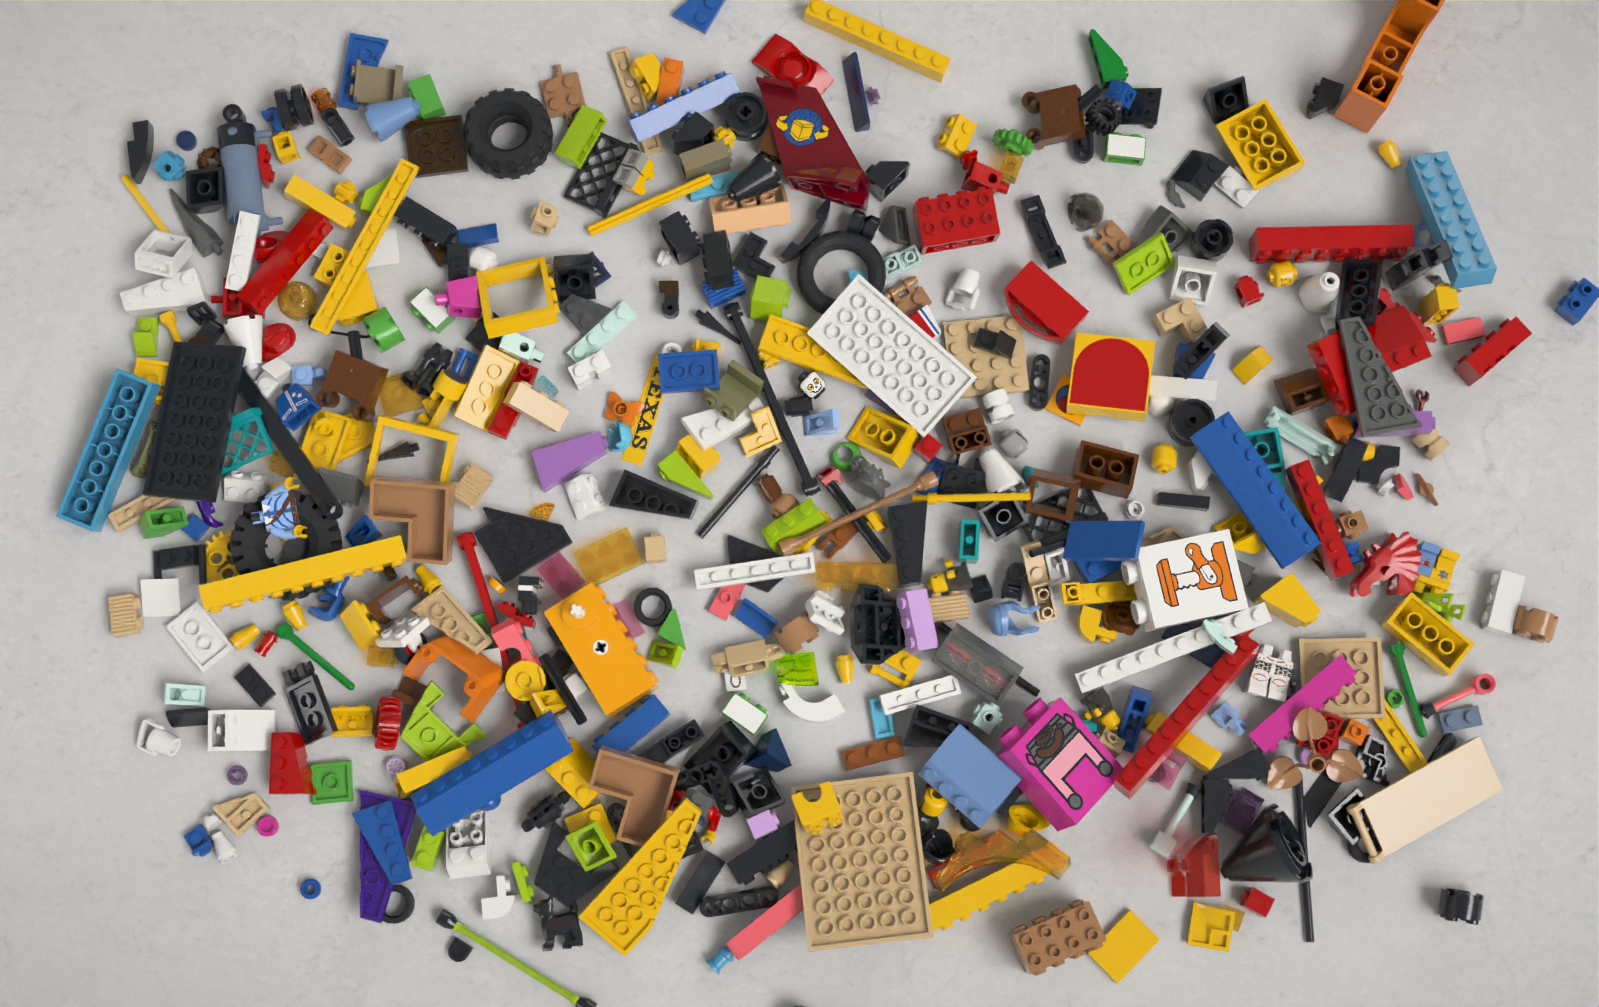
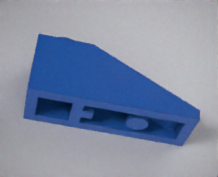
M1134 685L1131 687L1117 732V736L1126 741L1122 748L1124 751L1133 753L1152 702V691Z

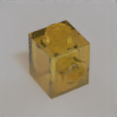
M1006 151L999 169L1003 173L1001 181L1015 184L1025 157Z
M277 449L271 456L269 469L286 478L293 477L295 472L279 449Z
M369 645L367 666L394 669L395 664H398L394 647Z

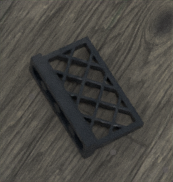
M601 132L581 169L577 170L563 196L564 199L598 213L599 216L606 218L623 187L612 179L619 166L622 165L621 163L628 150L640 151L638 146L631 142L628 144ZM601 139H605L609 142L610 146L599 149L598 144ZM615 148H626L623 154L615 156ZM611 150L613 158L603 161L601 154ZM599 155L600 162L590 166L589 161L591 157ZM615 162V169L607 173L605 165ZM602 167L604 174L594 177L592 170ZM590 171L591 179L581 182V175ZM606 178V186L598 189L596 181ZM593 183L595 190L585 194L583 186ZM581 188L583 195L578 197L570 196L574 189ZM598 196L595 206L588 203V197Z
M1071 488L1040 501L1038 504L1067 509L1057 505L1062 497L1069 499ZM1085 488L1088 494L1086 500L1077 497V502L1084 504L1082 512L1074 511V514L1080 516L1079 521H1108L1109 518L1102 511L1092 490ZM1086 505L1095 507L1098 513L1092 516L1084 514ZM1023 509L1025 514L1035 515L1033 524L1027 523L1022 526L1029 542L1034 541L1032 537L1033 529L1045 532L1043 538L1039 540L1041 546L1067 538L1070 523L1066 522V520L1063 521L1049 516L1025 512V509ZM1038 517L1049 520L1046 529L1035 525ZM1051 521L1062 524L1061 530L1057 532L1048 530Z

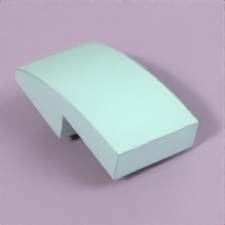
M916 244L899 253L895 252L883 258L887 278L925 263Z
M1205 619L1202 626L1208 636L1221 649L1233 655L1238 647L1234 644L1235 641L1227 636L1220 637L1223 628L1220 627L1221 624L1213 619L1209 621Z

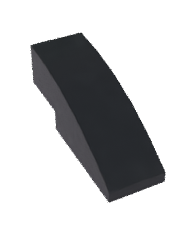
M148 120L132 122L134 141L127 142L131 178L136 184L142 183L153 153L154 127Z
M1349 436L1323 489V495L1339 502L1343 501L1367 450V443Z

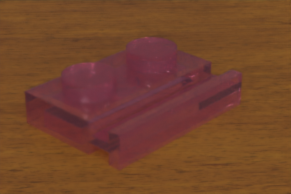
M560 551L537 569L562 600L567 598L585 582Z
M626 598L613 605L618 613L615 615V618L617 620L620 619L628 630L625 632L627 637L631 636V638L635 639L645 633Z

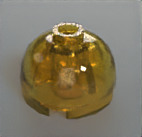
M292 281L287 283L278 294V306L288 319L294 321L308 319L316 312L318 307L317 295L308 284L301 281Z

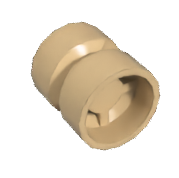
M1436 428L1429 435H1416L1412 439L1418 448L1424 449L1423 453L1430 461L1450 445L1443 436H1438L1439 431Z

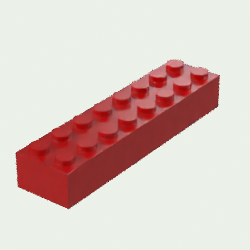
M1413 224L1258 227L1249 238L1250 262H1256L1257 264H1265L1268 261H1275V263L1282 261L1304 263L1307 260H1314L1315 263L1325 262L1326 260L1343 262V260L1391 259V261H1400L1415 247Z

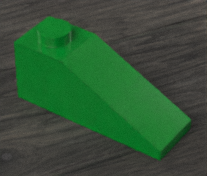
M1091 29L1088 41L1102 89H1107L1112 79L1125 82L1129 76L1127 66H1124L1122 59L1094 29Z

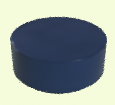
M182 131L178 134L176 143L182 150L191 151L197 145V138L190 131Z

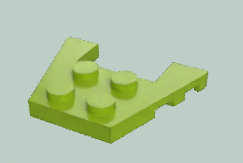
M432 680L427 685L400 733V737L426 762L460 747H466L472 742L487 736L475 722L471 723L464 731L457 735L431 709L445 695L444 691Z

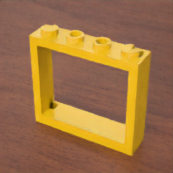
M545 256L476 272L483 320L489 339L558 323L557 313H560L558 303H555V301H558L556 290H552V288H555L553 276H549L553 275L551 264L546 263ZM542 275L547 307L493 318L489 286Z
M386 415L379 416L364 486H368L370 490V480L375 476L386 426L448 441L439 481H450L460 434Z

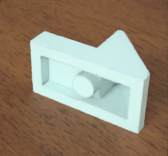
M165 683L163 704L202 707L205 703L206 686Z

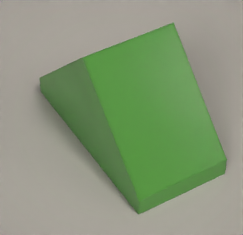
M672 609L657 635L670 644L680 646L683 650H686L677 611Z

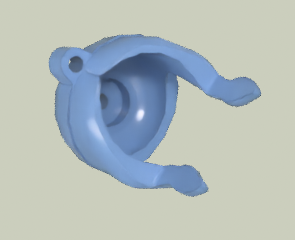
M1014 601L998 603L991 607L987 613L988 627L994 635L1007 636V634L1019 636L1039 631V627L1031 626L1023 630L1017 628L1008 611H1018L1022 614L1034 613L1040 609V606L1034 605L1029 608H1022L1021 605Z

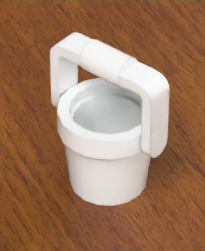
M962 268L956 283L951 285L946 304L956 310H973L980 293L979 289H977L980 273L972 269ZM954 294L971 298L969 305L961 302H952Z
M147 718L142 721L139 728L136 746L138 749L153 756L160 753L172 757L178 752L181 746V739L164 728V724ZM148 724L156 727L152 730V732L148 736L146 745H144V740L146 739L148 731Z

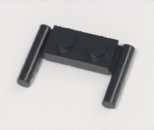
M206 544L153 551L154 579H162L163 570L198 566L199 585L207 584Z

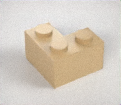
M1190 297L1157 313L1152 319L1161 337L1179 329L1187 345L1197 341L1208 329Z

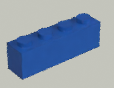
M655 694L652 697L648 695L640 702L642 705L639 708H632L625 714L626 718L622 722L616 721L609 727L611 731L606 735L602 733L593 740L595 744L592 747L597 754L602 745L626 752L671 714Z

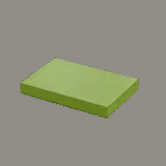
M1161 232L1113 262L1123 290L1128 296L1175 265L1164 234Z

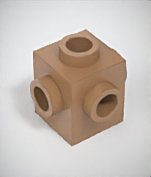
M1351 510L1340 513V517L1335 520L1341 539L1347 537L1349 540L1360 537L1359 533L1369 529L1362 510L1351 513Z

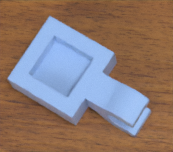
M312 365L292 366V384L314 386V380L326 379L327 371L324 368L314 370Z
M1226 701L1210 715L1224 729L1230 727L1237 736L1243 734L1248 727L1244 721L1238 720L1240 714Z

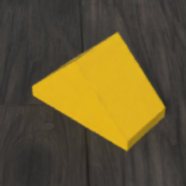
M1259 346L1232 369V372L1245 385L1274 359L1262 346Z
M557 689L535 692L530 700V705L537 718L550 710L556 713L567 707Z

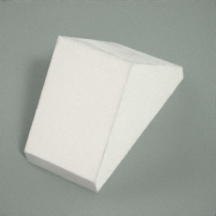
M1063 547L1043 555L1051 586L1070 580L1067 561L1063 558Z

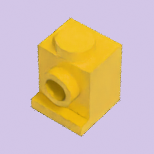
M290 131L279 132L276 136L272 137L277 156L282 164L301 159L294 136Z

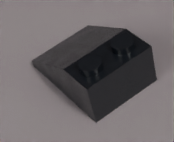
M730 720L721 725L683 766L689 769L716 759L723 763L728 778H730L758 749ZM712 765V768L706 770L705 772L706 774L710 772L716 773L718 768L717 766L713 767ZM693 771V777L700 781L701 774L698 771ZM708 782L701 784L711 795L712 792ZM718 783V784H717V789H718L723 783Z

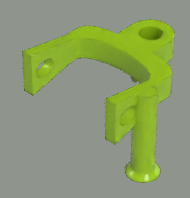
M1424 592L1423 595L1413 593L1434 611L1444 613V619L1450 624L1453 617L1462 621L1466 605H1451L1453 593ZM1448 598V602L1443 603L1442 599ZM1456 609L1461 610L1459 614L1454 613Z

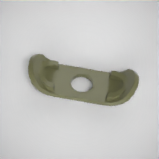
M152 421L149 424L148 437L135 466L131 469V474L135 477L146 478L150 460L148 448L153 445L157 422Z

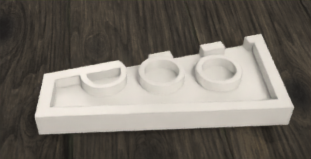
M756 397L734 422L729 418L723 417L719 411L713 408L682 417L681 423L700 448L705 451L753 423L750 412L762 408L764 405Z

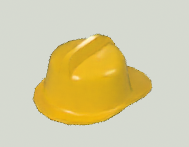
M1032 804L1013 805L1009 808L1008 825L1006 827L1008 832H1014L1024 837L1033 831L1044 830L1050 826L1049 821Z

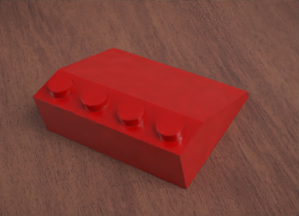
M1404 305L1377 315L1376 325L1367 327L1374 345L1379 349L1382 359L1392 373L1432 357L1423 335ZM1337 331V332L1332 333V334H1335V333H1336V335H1337V337H1338V339H1339V341H1340V344H1341V346H1342V348H1343V343H1342V338H1341V333H1340V331Z

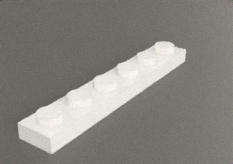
M813 552L698 569L694 570L697 591L812 574L816 573Z

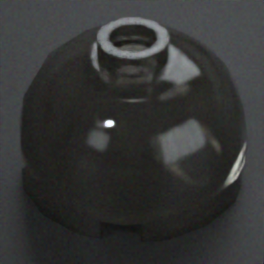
M1088 192L1074 194L1070 197L1072 200L1067 205L1068 217L1071 224L1075 223L1078 227L1076 230L1085 232L1097 227L1102 221L1104 206L1100 199Z

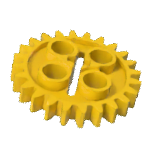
M227 529L226 535L219 531L220 537L218 538L212 535L213 542L206 540L208 548H206L207 582L226 579L225 575L230 570L234 572L233 577L239 576L235 565H231L229 560L232 558L230 551L232 531L230 529ZM217 555H222V561L219 564H214V558Z

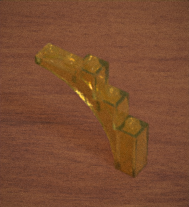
M1032 828L1028 833L1024 832L1019 843L999 829L988 837L987 844L966 830L964 834L961 833L955 840L954 846L957 854H953L950 857L948 865L944 870L940 869L934 881L936 888L943 892L956 879L967 872L996 863H1017L1032 866L1045 871L1059 880L1071 866V858Z

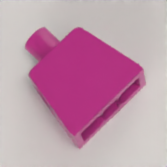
M476 276L449 281L445 285L444 293L434 295L435 305H446L449 316L480 318L482 307Z

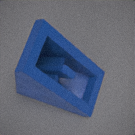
M366 514L349 531L346 538L352 547L371 543L383 535L373 520L369 519V516Z

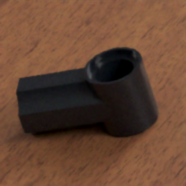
M327 108L323 111L322 120L340 147L351 144L355 137L338 111L334 108ZM331 116H336L333 122H328Z

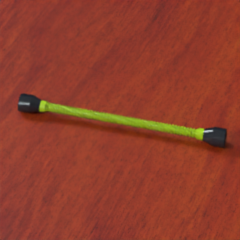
M443 909L436 920L438 925L461 934L463 933V935L472 941L474 940L480 946L485 947V949L492 953L494 952L496 956L503 958V960L505 959V961L514 965L519 970H523L525 974L532 976V978L534 977V979L543 983L548 988H552L554 992L570 1000V1003L576 1007L597 1006L598 1003L590 998L568 992L566 988L559 986V984L557 985L553 980L550 981L548 977L543 974L541 975V973L539 974L537 970L532 967L530 968L524 962L521 963L519 959L514 956L512 957V955L510 956L508 952L501 950V948L499 949L495 944L490 943V941L488 942L483 937L481 938L479 934L477 935L472 930L470 931L448 910Z

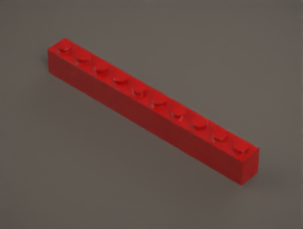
M1244 633L1238 637L1234 643L1238 646L1234 654L1230 655L1227 652L1223 654L1114 778L1115 789L1129 800L1256 657L1259 650L1257 642Z

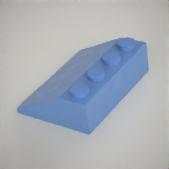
M961 724L954 729L918 773L919 776L979 828L991 819L1022 779L1018 773Z

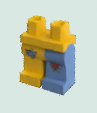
M1425 541L1418 544L1417 550L1422 553L1420 556L1421 564L1418 568L1420 578L1414 580L1415 590L1411 592L1422 594L1424 588L1429 589V593H1444L1448 591L1452 573L1460 553L1445 548L1440 549V546Z

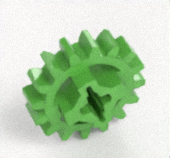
M1005 128L1003 130H995L992 137L994 146H998L999 150L1013 157L1015 155L1027 157L1031 154L1034 146L1031 143L1032 140L1027 139V136L1022 135L1015 129L1010 131Z

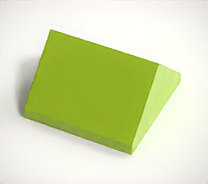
M595 820L589 821L565 836L585 872L617 857L598 822Z

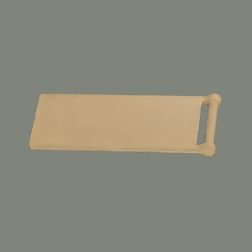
M1475 737L1367 798L1349 805L1346 809L1348 814L1352 815L1369 853L1370 863L1374 864L1380 862L1385 856L1501 792L1502 787L1481 739ZM1362 808L1378 841L1381 851H1376L1375 846L1371 840V837L1367 831V828L1362 820V817L1359 813V811Z

